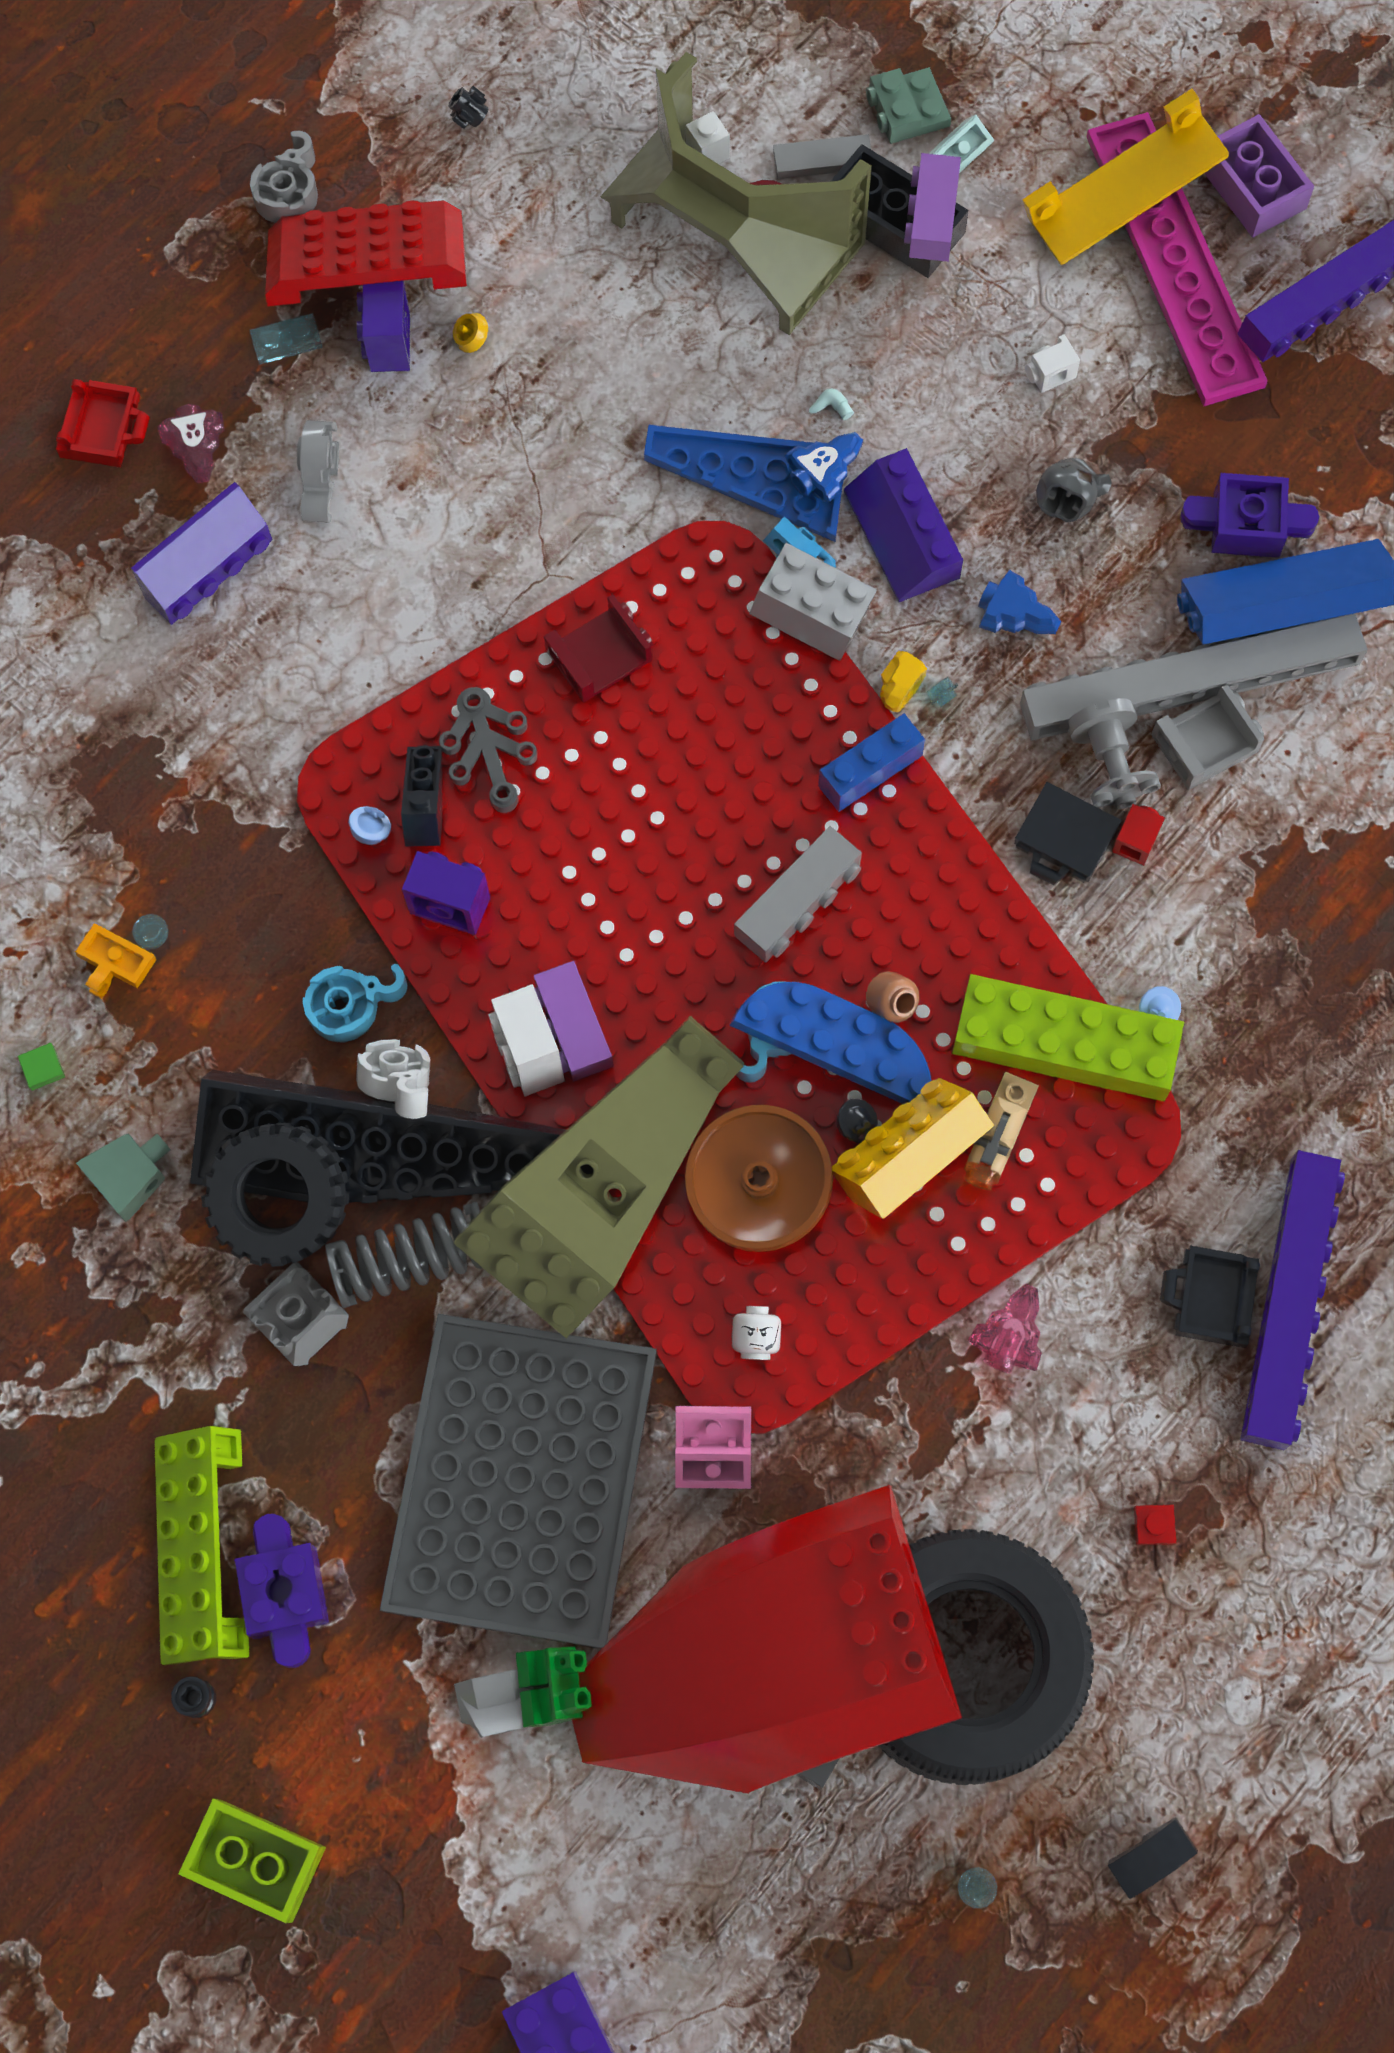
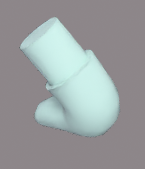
M833 388L823 391L809 409V413L812 414L831 405L843 420L849 419L854 414L844 395Z

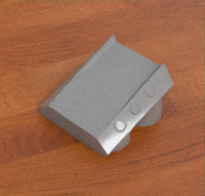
M298 1262L290 1265L243 1311L293 1366L308 1365L309 1359L341 1329H346L349 1317L335 1299Z

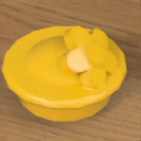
M480 313L464 314L456 321L453 328V339L463 352L472 353L477 351L487 339L488 323Z

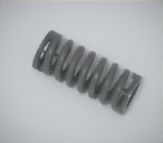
M477 1201L463 1205L465 1214H470L471 1221L480 1212ZM457 1207L450 1210L453 1240L443 1216L440 1213H434L431 1216L435 1248L423 1220L420 1218L414 1219L412 1221V1231L416 1254L405 1227L400 1223L395 1224L393 1236L397 1260L385 1231L382 1229L376 1230L374 1232L378 1266L366 1237L362 1234L355 1237V1246L360 1274L344 1240L326 1244L329 1267L342 1307L347 1308L357 1304L353 1289L358 1298L364 1302L372 1299L373 1285L381 1296H389L392 1291V1279L399 1290H408L411 1285L410 1271L419 1285H427L430 1279L429 1265L436 1278L444 1280L449 1274L448 1259L457 1274H465L468 1268L467 1254L453 1243L455 1238L467 1226L462 1211ZM470 1258L476 1268L482 1269L478 1263Z

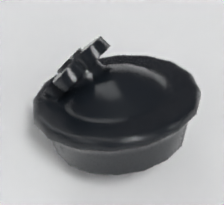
M850 1099L840 1108L836 1123L842 1136L851 1142L861 1143L865 1140L866 1134L871 1129L877 1127L878 1120L876 1112L868 1102L861 1099Z

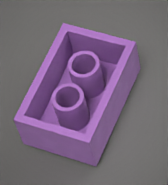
M1260 114L1218 135V138L1227 148L1229 157L1204 174L1252 238L1307 209L1314 185Z

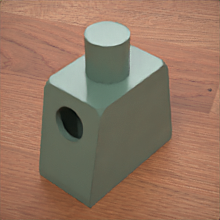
M124 1134L82 1158L76 1164L121 1218L127 1222L163 1183L165 1177L155 1166V1163L171 1151V1149L158 1134L141 1147L129 1134Z

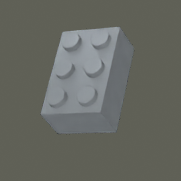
M785 543L758 590L749 614L840 661L861 624L877 589Z

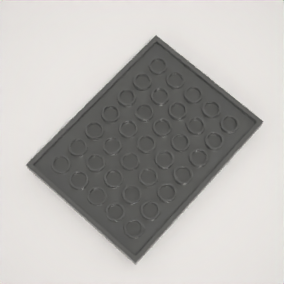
M438 1314L380 1611L602 1649L608 1640L657 1349L569 1335L565 1338L560 1333Z

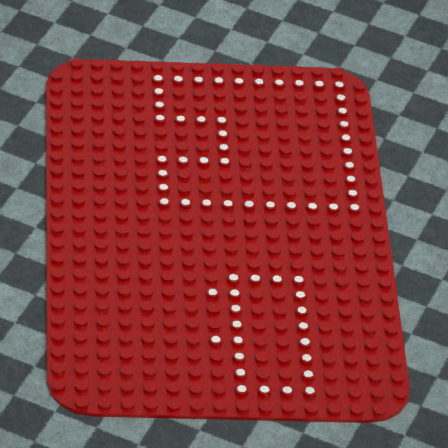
M696 521L671 531L330 735L309 754L298 776L297 803L308 830L397 964L403 970L418 996L499 1117L567 1130L664 1044L689 1016L695 1019L741 1059L744 1065L752 1067L758 1062L750 1054L751 1043L748 1034L730 1026V1022L740 1006L761 986L772 982L805 983L823 989L871 1011L866 1002L868 985L878 974L887 971L896 972L909 978L916 984L919 990L920 1000L914 1014L905 1021L893 1023L902 1028L920 1048L928 1064L931 1081L941 1078L971 1091L986 1114L1005 1072L1039 1085L999 1179L988 1178L987 1175L991 1167L980 1163L977 1172H974L966 1165L974 1146L973 1143L906 1201L882 1219L852 1202L833 1175L830 1201L815 1227L793 1244L780 1249L761 1252L745 1251L721 1242L704 1228L690 1205L685 1184L686 1165L691 1149L703 1130L718 1117L737 1108L751 1105L780 1107L799 1115L816 1130L827 1148L833 1166L838 1162L841 1154L849 1149H854L860 1144L846 1139L837 1128V1114L845 1102L850 1099H861L868 1102L877 1114V1126H881L893 1116V1112L902 1104L793 1054L768 1057L767 1070L760 1080L745 1082L735 1075L719 1092L613 1290L650 1346L657 1349L656 1355L691 1406L751 1407V1434H766L788 1425L1152 1184L1173 1161L1181 1140L1180 1109L1171 1091L1165 1101H1159L952 1054L970 974L1107 1004V1002L924 756H921L840 812L837 811L818 787L819 770L896 718L885 707L881 698L846 651L839 661L749 614L758 590L777 559L767 545L750 530L730 522ZM613 594L620 604L625 602L634 615L633 622L638 629L644 628L653 641V646L651 647L652 661L583 703L546 652L544 636L555 629L561 638L606 612L608 610L607 597ZM471 687L485 690L491 698V704L509 713L514 711L522 712L527 718L528 727L521 735H513L508 731L507 726L486 718L489 729L518 743L531 742L537 749L538 756L536 762L528 766L520 764L517 758L496 749L506 782L511 783L517 790L518 804L515 809L507 813H501L492 807L489 793L493 784L483 753H481L471 770V778L467 784L456 785L450 779V766L461 760L476 734L472 722L460 740L461 749L459 752L453 755L443 752L440 846L405 847L401 810L407 747L423 745L440 746V736L444 732L451 730L460 715L457 709L458 696L465 689ZM473 699L468 702V705L474 707L477 706L480 703V701L478 699ZM515 719L511 722V725L519 727L523 721ZM448 739L444 745L452 747L456 744V740ZM524 750L520 755L527 758L533 752L531 750ZM459 769L454 773V776L458 778L463 777L466 771ZM502 790L498 792L497 796L499 798H506L509 792ZM369 806L384 812L391 823V832L388 837L373 845L363 844L356 840L351 833L348 823L349 816L353 810ZM831 826L862 852L861 871L852 882L847 884L844 881L837 888V896L826 908L820 906L812 914L814 919L803 932L800 933L797 930L788 939L790 944L779 957L773 955L765 963L734 936V924L816 839ZM417 851L428 854L430 851L437 852L447 857L450 862L459 865L463 862L471 863L485 873L490 900L476 935L409 913L402 887ZM574 961L611 1052L614 1067L573 1082L568 1071L563 1073L565 1082L524 1097L521 1086L513 1087L506 1069L504 1055L501 1056L491 1027L492 1024L488 1016L489 1013L494 1012L491 999L532 984L536 988L534 975ZM543 1007L542 1009H543V1012H544L545 1017H546V1020H547V1019H548V1016H547L546 1011H545V1009H544V1007ZM556 1039V1040H555V1043H556L557 1048H558V1050H559V1052H560L561 1049H560L559 1044H558L557 1039ZM617 1188L609 1190L610 1195L613 1197H620L622 1195L621 1191ZM746 1306L769 1307L768 1314L776 1315L781 1319L780 1349L778 1352L770 1355V1360L742 1359L741 1353L732 1348L733 1318L737 1314L746 1313Z

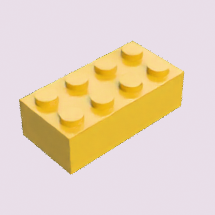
M938 1078L925 1084L920 1094L909 1103L899 1106L893 1112V1116L883 1125L871 1129L866 1134L865 1140L854 1149H849L841 1154L838 1162L832 1166L833 1175L852 1202L884 1219L994 1125L971 1091Z

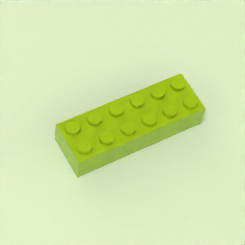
M970 974L952 1054L1165 1101L1172 1087L1184 1021Z

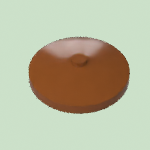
M751 1105L723 1114L703 1130L689 1154L686 1165L685 1184L690 1205L698 1220L709 1233L721 1242L734 1248L761 1252L776 1250L793 1244L815 1227L830 1201L833 1186V1170L829 1153L823 1140L806 1120L780 1107Z

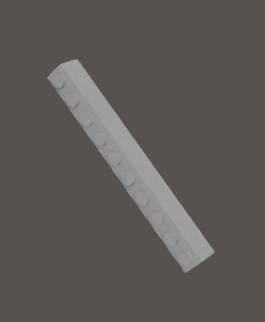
M1350 614L1311 624L1296 625L1281 631L1276 629L1262 632L1258 636L1246 639L1244 637L1233 638L1220 645L1204 644L1197 646L1192 651L1181 654L1169 652L1155 660L1145 661L1144 659H1138L1116 669L1103 667L1096 670L1093 674L1081 677L1073 674L1055 683H1034L1023 690L1020 706L1032 741L1069 732L1068 721L1074 714L1093 704H1096L1097 710L1109 707L1107 700L1129 699L1133 703L1137 716L1208 700L1216 696L1220 687L1226 684L1229 685L1233 692L1240 693L1361 664L1368 649L1356 615Z

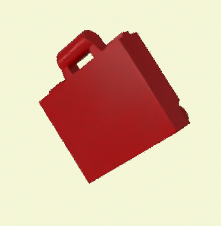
M74 379L71 384L72 395L63 426L56 436V450L59 457L121 468L127 444L143 443L150 417L145 412L137 410L141 397L135 387L92 380L83 382ZM134 419H136V420H135L134 427H133L132 434H130V433H131L132 426H133Z

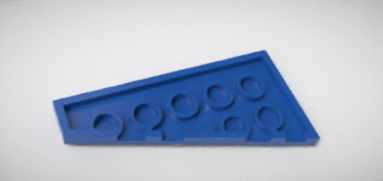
M648 425L644 461L782 519L785 517L796 526L805 527L810 532L836 542L843 481L840 483L841 492L829 503L822 501L813 492L808 496H803L797 491L790 480L789 475L793 470L784 457L785 453L798 445L806 448L813 444V442Z

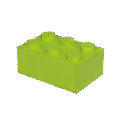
M212 1799L179 1871V1875L284 1923H293L326 1847L223 1800Z

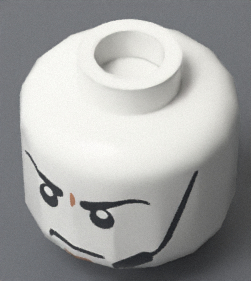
M746 1306V1313L737 1314L733 1318L732 1348L741 1353L742 1359L770 1360V1355L779 1351L781 1319L776 1315L768 1314L769 1307Z

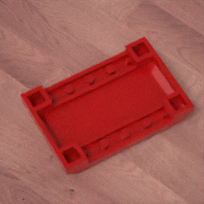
M411 200L401 205L387 206L386 204H375L369 208L361 209L343 207L331 212L312 210L301 215L282 216L268 230L265 287L267 306L301 303V291L424 278H432L434 290L467 286L462 210L444 200L421 203Z

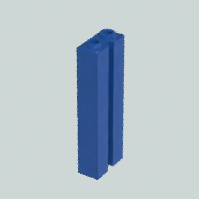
M1379 539L1184 578L1181 579V593L1177 594V605L1181 614L1185 613L1190 631L1192 633L1196 632L1202 645L1394 605V560Z

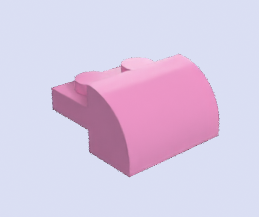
M676 1406L675 1488L751 1489V1407Z

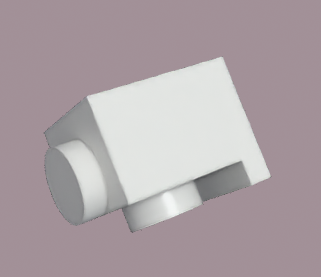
M1065 334L1059 336L1056 345H1047L1038 349L1032 355L1031 363L1025 365V372L1029 381L1036 383L1040 392L1043 393L1075 379L1080 359Z

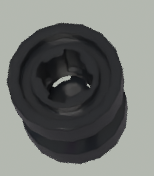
M186 1677L174 1686L171 1693V1701L173 1707L180 1714L191 1718H202L213 1710L216 1704V1692L209 1682L197 1677Z

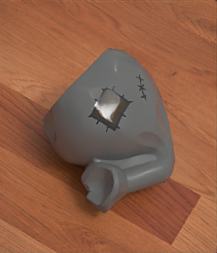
M1080 458L1060 460L1049 466L1041 475L1036 489L1037 503L1048 516L1060 518L1065 522L1077 521L1090 512L1097 497L1108 493L1112 481L1109 474H1096Z

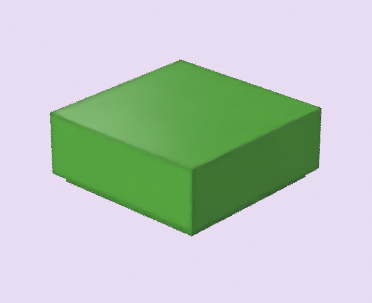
M52 1043L18 1056L28 1086L32 1091L66 1077Z

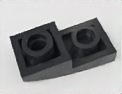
M1175 1817L1144 1835L1140 1843L1110 1859L1108 1867L1128 1898L1131 1899L1178 1869L1195 1856L1198 1850Z

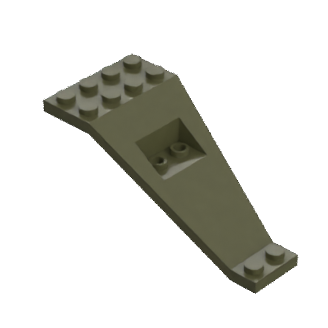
M689 1016L664 1044L510 1179L462 1230L453 1243L561 1335L567 1338L616 1286L719 1092L744 1067V1062L695 1019ZM589 1164L593 1167L594 1172L590 1174L584 1173L581 1166ZM617 1188L621 1191L622 1195L620 1197H613L610 1195L609 1190Z

